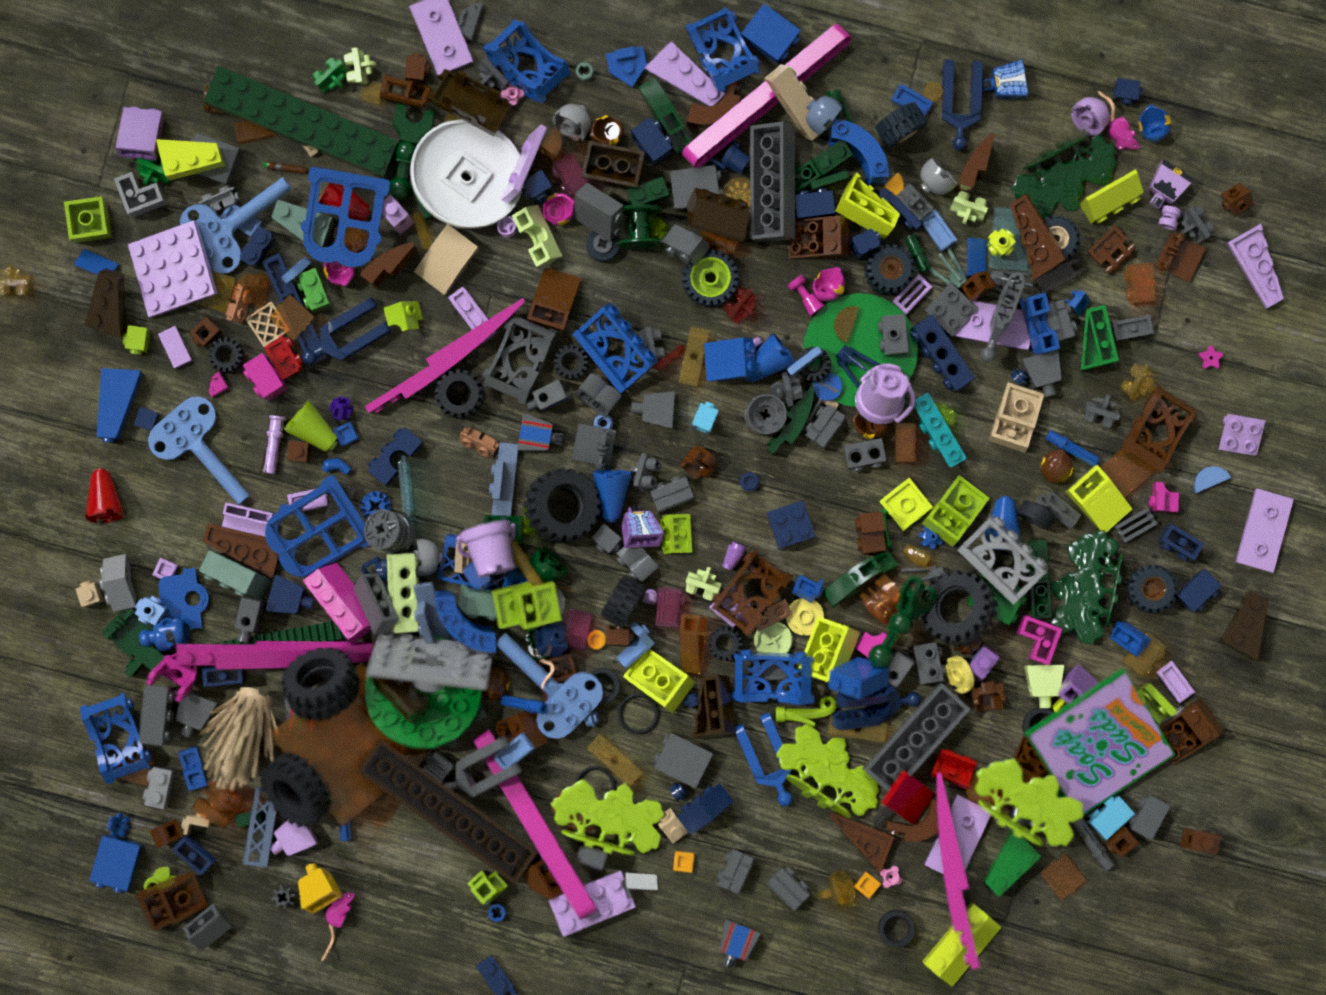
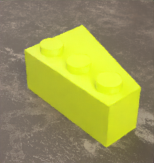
M156 139L164 173L169 180L225 166L221 147L217 143Z

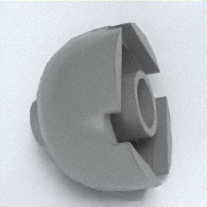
M567 104L562 106L552 119L555 127L558 125L561 128L560 132L574 141L584 140L591 128L590 116L587 113V109L582 105Z
M934 157L928 160L922 167L920 177L923 184L921 186L927 193L932 191L936 195H943L957 186L954 178L947 170H944Z
M414 539L411 549H414L413 554H415L418 561V567L415 569L416 576L427 577L432 575L437 570L438 564L442 563V553L438 552L437 546L430 540Z

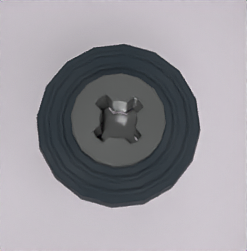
M592 231L586 239L587 252L592 259L598 262L610 261L619 251L620 247L616 246L619 238L615 236L609 241L595 231Z

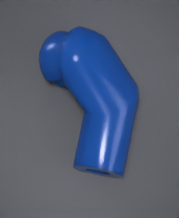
M340 458L327 459L323 462L322 466L323 471L326 473L338 469L345 475L352 469Z

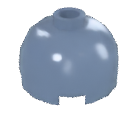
M828 96L821 97L817 101L813 99L806 107L809 110L806 115L809 127L816 134L820 135L826 129L824 126L833 121L843 105Z

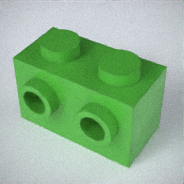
M316 268L298 274L299 280H297L299 290L305 293L306 298H303L307 309H311L313 313L332 307L319 271Z

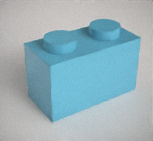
M705 402V404L700 403L691 428L709 435L719 411L716 409V405Z
M1112 796L1103 803L1105 805L1100 810L1096 809L1089 816L1091 819L1088 820V823L1105 840L1135 814L1119 796Z

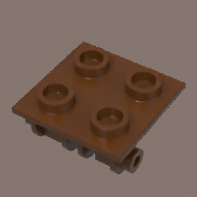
M1171 232L1155 266L1184 281L1190 282L1206 248L1185 239V235L1181 233L1175 234Z

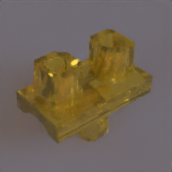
M8 264L7 270H1V275L7 276H0V295L10 294L9 285H15L17 295L28 293V284L31 282V276H15L21 275V269H14L13 264Z
M1134 364L1129 372L1130 375L1136 377L1134 383L1125 379L1121 384V390L1128 395L1129 399L1135 401L1138 394L1145 396L1147 391L1154 392L1155 388L1151 386L1154 379L1149 377L1152 373L1149 370V366L1144 365L1142 367Z

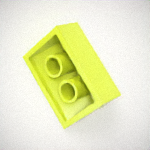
M1136 169L1086 197L1081 202L1080 206L1091 224L1094 222L1099 224L1108 218L1106 215L1111 212L1115 215L1124 209L1123 206L1130 203L1132 205L1141 200L1139 196L1144 191Z

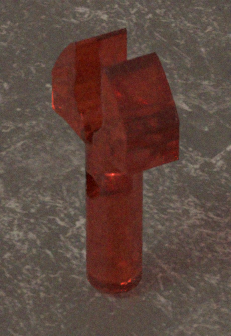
M682 344L667 356L665 355L654 367L659 372L663 370L673 359L686 350L685 346Z

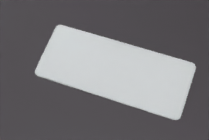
M626 873V887L631 889L657 890V876L652 874Z

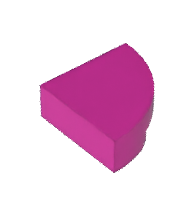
M219 371L212 377L209 393L212 398L229 389Z

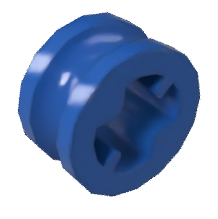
M499 903L493 904L488 910L489 918L495 922L501 921L506 914L505 907ZM498 907L501 909L500 913L502 916H497L496 918L493 916L494 912L492 909L495 908L496 910Z

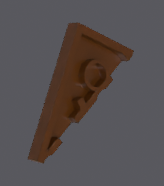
M830 812V818L872 865L881 872L894 836Z

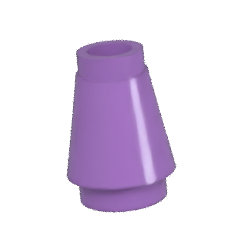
M735 541L731 545L729 544L722 566L732 571L746 554V547Z

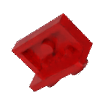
M281 335L279 339L268 344L264 349L284 381L304 369L301 366L303 361L300 355H295L292 350L294 345L290 338H285V336Z
M941 749L936 756L931 776L936 778V774L941 773L943 781L967 789L977 762L973 761L970 757L957 755L952 750Z

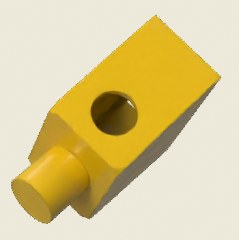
M314 863L306 866L307 875L298 882L301 907L303 910L314 914L341 898L342 893L330 872L323 868H318L317 864Z

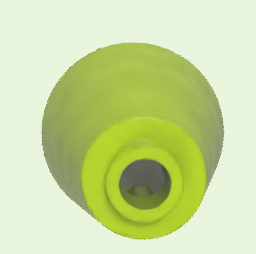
M307 401L303 405L304 407L299 409L289 421L284 430L325 452L328 449L332 451L338 444L336 441L338 437L313 404Z

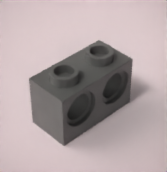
M882 438L843 446L847 470L852 469V472L864 470L863 466L871 465V468L883 466L882 463L886 462ZM871 449L878 450L879 458L872 459L869 451ZM858 453L861 457L860 462H852L850 455Z

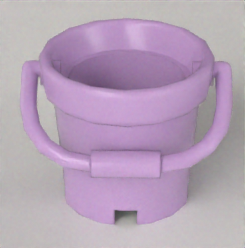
M893 364L875 366L861 377L860 381L862 384L857 389L855 404L860 415L866 420L876 424H888L893 421L899 423L913 409L915 403L914 391L911 388L908 377L900 372L901 368ZM906 390H908L910 403L905 412L902 413L905 404L904 395Z
M509 521L492 522L461 532V536L457 537L458 552L464 557L472 558L478 578L488 577L491 574L497 575L515 568L511 550V543L515 538V524H510ZM461 540L468 546L470 553L462 549Z

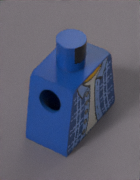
M1023 60L997 67L991 72L992 79L982 80L983 91L994 90L995 99L1023 100L1028 96Z

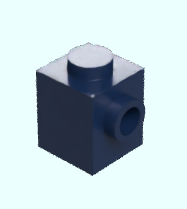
M1118 78L1114 83L1112 101L1121 102L1122 105L1126 106L1135 104L1138 98L1141 99L1143 87H1140L1141 81Z

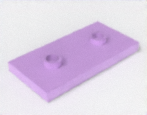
M423 0L410 6L438 77L442 74L444 68L454 71L473 63L448 0Z
M542 124L524 142L522 152L514 171L508 179V185L501 201L509 203L520 193L547 130V127Z
M971 301L978 310L953 336L988 343L991 334L989 324L996 305ZM1015 309L1010 323L1000 335L996 345L1029 350L1030 338L1022 310Z
M1255 489L1237 553L1236 563L1274 573L1294 499Z
M956 795L950 812L965 871L991 814L980 805ZM938 835L924 865L943 874Z

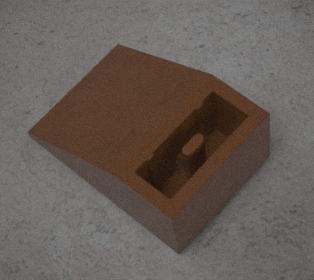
M843 216L795 220V239L788 240L789 259L850 257V219Z
M545 267L527 320L534 324L565 333L582 278Z
M1201 697L1159 726L1175 753V756L1169 759L1173 765L1218 737L1224 729Z
M1023 736L1011 759H1015L1022 769L1023 783L1029 784L1031 779H1045L1050 773L1029 739Z

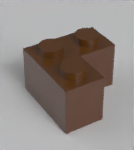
M883 511L859 514L857 519L854 520L855 531H859L860 539H857L858 550H861L862 554L886 551Z

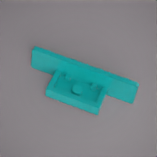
M925 393L915 399L914 408L921 418L918 426L923 434L928 435L930 439L928 443L933 451L936 450L938 453L940 452L950 468L965 460L966 456L929 393Z

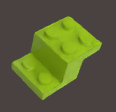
M524 582L491 591L497 623L500 629L519 624L525 630L561 620L555 584L553 582L537 586Z

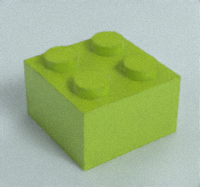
M104 197L64 202L69 240L73 243L112 238L108 205Z

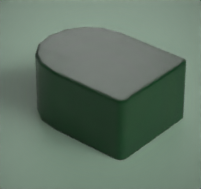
M252 811L234 816L237 828L250 824ZM262 811L256 814L255 819L257 822L264 821Z

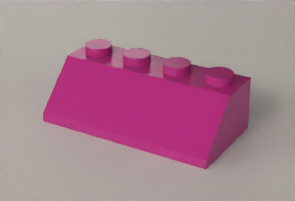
M338 563L320 568L303 580L304 584L351 645L372 630L353 590L355 585Z

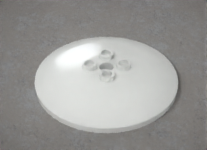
M464 120L445 122L431 129L416 146L410 166L411 183L417 198L424 208L442 222L455 227L469 229L490 226L505 218L520 199L522 189L509 203L501 201L508 185V179L514 171L520 155L513 143L499 130L493 137ZM467 173L471 176V180L464 181L461 175Z

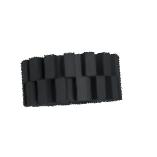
M226 337L224 339L219 338L217 342H213L212 347H209L208 360L216 370L222 373H232V371H237V368L242 366L241 363L242 361L244 362L243 355L245 354L242 346L235 340ZM225 348L233 351V359L227 363L222 362L219 358L220 351Z
M565 345L555 354V370L560 377L566 380L579 379L588 369L587 354L579 346ZM569 355L577 357L579 361L578 366L573 370H569L564 366V359Z
M810 346V348H805L803 352L799 353V357H797L796 361L801 359L815 347ZM820 347L819 349L823 353L818 358L821 361L820 369L812 372L806 367L799 372L801 377L807 381L819 382L830 373L831 359L826 351Z
M723 626L715 629L710 634L708 649L716 659L729 661L734 659V654L741 652L742 638L734 628ZM722 636L730 637L733 642L732 648L728 651H722L718 648L717 642Z

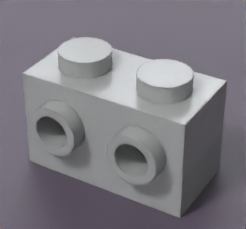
M159 766L149 770L147 781L150 782L148 789H145L143 794L146 806L160 809L168 808L176 770Z

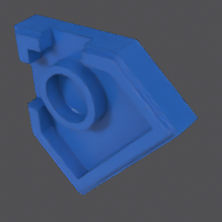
M643 46L618 49L615 52L606 54L609 73L633 88L647 66Z

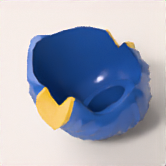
M1152 104L1145 109L1138 122L1140 132L1143 133L1142 136L1153 142L1161 141L1171 130L1170 116L1165 110Z

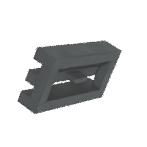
M1147 507L1117 524L1114 528L1122 542L1125 543L1158 523L1154 520V516ZM1146 513L1147 517L1121 531L1120 528ZM1150 520V524L1125 538L1124 534Z

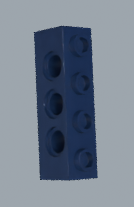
M933 314L910 328L913 340L916 343L919 342L923 355L932 361L933 370L944 379L942 382L947 390L955 392L975 378ZM927 334L933 335L934 342L932 344L926 340ZM939 349L944 352V359L938 358L937 351ZM949 365L955 368L954 375L948 373Z

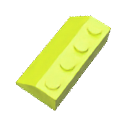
M971 902L966 908V913L978 956L1001 929V926ZM953 925L922 961L951 987L970 966L966 965L964 954L967 953L966 946H962L959 935L963 933L962 931L954 932Z

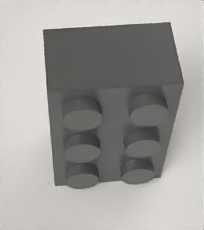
M162 685L144 686L139 744L162 746L170 744V741L173 740L174 730L171 729V724L175 721L176 715L175 710H173V704L177 701L175 700L177 697L175 687Z

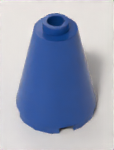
M775 333L770 335L754 353L757 366L756 377L744 378L747 382L751 381L754 383L785 370L795 363L793 356L787 347H784L783 342Z
M611 469L594 470L595 489L597 488L599 492L597 499L601 500V505H599V510H601L600 516L604 518L605 522H616V519H619L631 479V472L618 469L617 471H611Z
M1001 496L1000 499L996 500L991 516L1000 517L1005 523L1004 526L1009 531L1013 530L1019 536L1018 540L1021 542L1016 503L1011 497ZM988 528L986 530L985 537L988 542H991V533L994 537L999 536L996 529Z

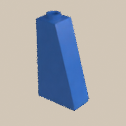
M101 368L97 437L101 438L102 442L114 443V439L120 440L144 372L140 370Z

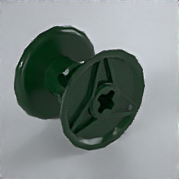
M657 205L623 206V215L629 216L630 225H627V229L630 230V239L620 240L616 246L630 249L662 246L664 244L662 240L649 238L651 224H649L648 215L661 212L662 207ZM633 222L637 225L635 232H633Z

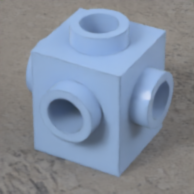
M155 596L144 597V599L141 598L136 604L135 608L137 611L135 614L139 616L138 620L147 625L149 622L156 625L158 621H161L168 608L160 604L162 601Z

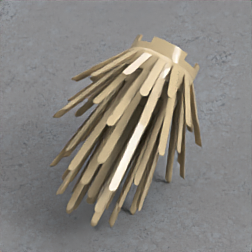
M243 687L240 691L237 690L233 698L210 712V714L220 713L209 721L208 726L200 733H209L218 724L214 733L204 744V747L209 745L219 731L220 733L203 760L205 761L209 758L204 767V770H207L221 746L207 777H210L216 766L213 780L215 782L220 772H222L217 784L218 789H221V787L226 789L227 785L232 781L230 787L232 791L236 780L237 782L240 781V787H242L243 779L244 785H246L251 764L253 779L255 778L256 767L259 761L262 729L264 733V755L267 757L269 750L271 762L274 761L272 737L274 744L278 746L276 734L279 735L272 712L274 701L269 695L264 697L258 694L259 690Z

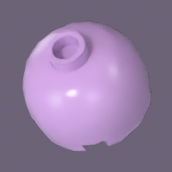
M1095 97L1083 98L1071 109L1073 110L1071 118L1074 124L1081 131L1085 129L1090 132V136L1100 134L1109 122L1110 114L1106 104Z

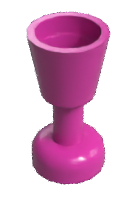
M800 275L788 284L787 287L791 291L797 289L804 299L802 302L809 316H812L825 305L814 294L808 293L802 285L805 282V278L803 275Z

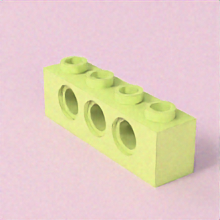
M413 553L387 554L388 595L399 617L392 630L394 633L418 631L419 622H416L414 618V611L417 610L418 602L413 590L414 585L419 584L415 570L418 567V561ZM405 568L407 574L404 578H401L400 572ZM403 588H406L407 595L403 598L401 591ZM407 607L408 614L403 617L402 610Z

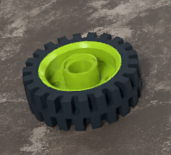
M714 249L708 250L697 265L690 262L686 263L682 274V283L686 294L695 303L704 307L720 306L726 303L734 295L739 282L738 269L734 261L727 254ZM713 274L716 280L713 283H708L705 280V276Z

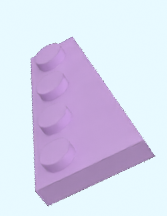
M672 42L645 67L646 71L672 84L675 88L684 91L706 106L716 105L725 96L723 91L719 93L716 90L711 79Z
M1259 224L1231 240L1227 245L1264 308L1267 309L1284 298L1277 275H1275L1273 269V262L1267 249L1266 239H1264L1262 225Z

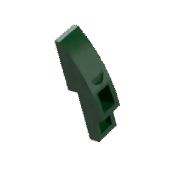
M653 78L639 86L638 89L654 119L660 124L665 136L667 135L671 139L673 151L677 154L684 150L692 141L673 104L656 79Z
M840 140L814 159L809 160L796 169L795 194L810 186L812 181L823 178L855 155L849 143Z
M812 386L809 389L805 387L802 390L803 399H800L796 404L793 402V406H789L786 409L788 412L786 417L791 422L788 423L786 421L783 427L779 429L781 434L777 438L773 436L767 443L769 446L767 451L771 455L777 451L784 441L791 446L803 429L812 407L814 388Z
M1026 540V544L1032 548L1033 554L1037 558H1042L1047 563L1046 567L1048 568L1047 540ZM1027 564V569L1031 570L1027 572V577H1031L1035 574L1036 570L1032 564ZM1047 571L1028 590L1031 616L1034 619L1051 617L1050 579L1048 578Z
M888 550L874 558L870 556L830 584L823 591V594L834 608L865 590L868 584L896 569L898 564Z

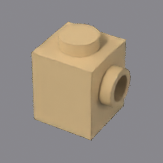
M90 580L80 583L81 587L75 589L81 607H89L104 602L99 583H92Z

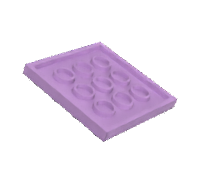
M193 220L128 244L148 317H155L218 294L197 221Z

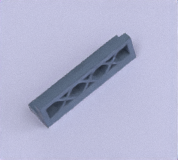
M256 787L243 864L267 867L276 811L273 809L274 805L272 802H268V800H266L264 805L261 804L259 794L263 792V787ZM263 809L264 821L259 825L255 818L256 814ZM260 829V841L256 844L252 836L254 832ZM257 848V861H249L250 852Z

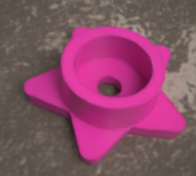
M1209 345L1206 352L1198 354L1202 358L1203 369L1209 366L1219 369V359L1223 356V353L1216 352L1213 346Z

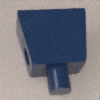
M275 575L266 611L299 614L301 607L312 609L314 598L304 596L306 592L305 587L282 576Z

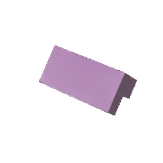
M225 502L222 527L265 536L266 524L274 514Z

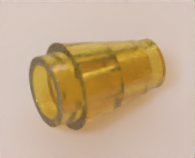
M907 544L902 552L919 568H925L932 557L929 551Z

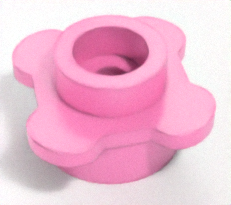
M509 83L508 88L501 92V96L506 98L510 104L516 105L520 97L524 96V91L513 87Z
M892 866L891 869L881 870L880 875L883 877L884 887L889 888L891 885H899L902 882L898 874V867Z

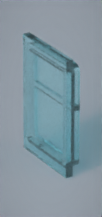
M995 207L992 232L995 230L999 232L1002 228L1005 231L1009 230L1014 235L1016 242L1013 244L1015 249L1008 256L1004 254L999 258L990 253L988 268L1026 272L1028 265L1027 252L1022 244V237L1016 226L1012 210L1005 207ZM999 239V243L1004 245L1005 242Z
M404 455L401 456L402 460H398L402 510L407 518L415 519L409 458Z

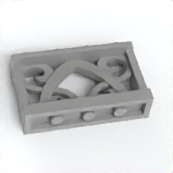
M992 515L960 546L958 551L1014 605L1019 598L1048 571L1047 563L1042 558H1037L1029 545L1018 540L1019 536L1013 530L1009 531L1004 526L1005 523L1000 517ZM988 528H994L999 533L998 537H994L992 533L990 534L991 542H988L985 537V532ZM980 535L983 544L973 548L970 544ZM993 549L1012 550L1015 564L1014 569L1000 567L995 570L992 567L995 562ZM986 550H988L991 555L990 560H985L983 558V555H988ZM1027 564H1032L1036 570L1035 574L1031 577L1021 574V571H1031L1026 568ZM1004 571L1010 572L1013 574V577L1010 574H1008V578L1005 579L1002 576V573ZM1019 578L1028 582L1019 591L1015 589Z

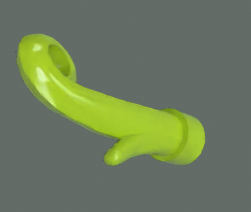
M824 696L820 700L821 709L776 707V722H785V720L797 721L815 726V722L810 719L832 714L837 708V702L832 696ZM829 702L831 705L827 707L824 703Z

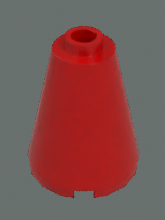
M329 182L318 202L323 205L340 207L342 205L344 186ZM352 190L348 217L353 220L366 221L371 212L368 210L369 205Z
M103 468L94 470L90 477L85 514L86 521L97 523V520H103V523H110L121 520L125 514L111 473Z

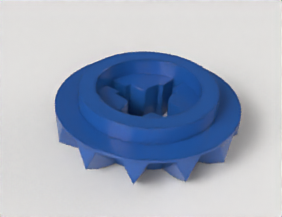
M372 491L361 500L360 510L366 519L376 511H370L372 508L370 500L375 503L382 501L378 506L379 509L391 511V502L382 492Z

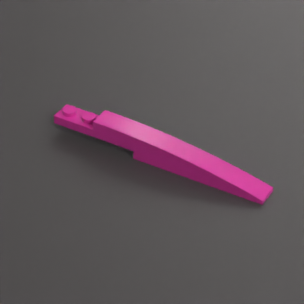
M520 299L426 358L430 366L366 405L365 408L368 413L373 411L376 414L384 409L383 404L388 401L391 404L401 398L399 396L401 393L407 399L439 378L499 329L526 302L525 299Z
M256 641V645L177 644V665H216V669L287 668L299 655H304L306 651H314L320 647L323 649L331 647L341 650L349 656L352 663L371 660L373 642H355L352 645L350 642Z
M937 773L938 835L950 916L954 932L962 931L963 933L959 936L961 945L966 946L967 953L964 954L966 965H970L971 969L980 968L961 890L969 887L942 775Z

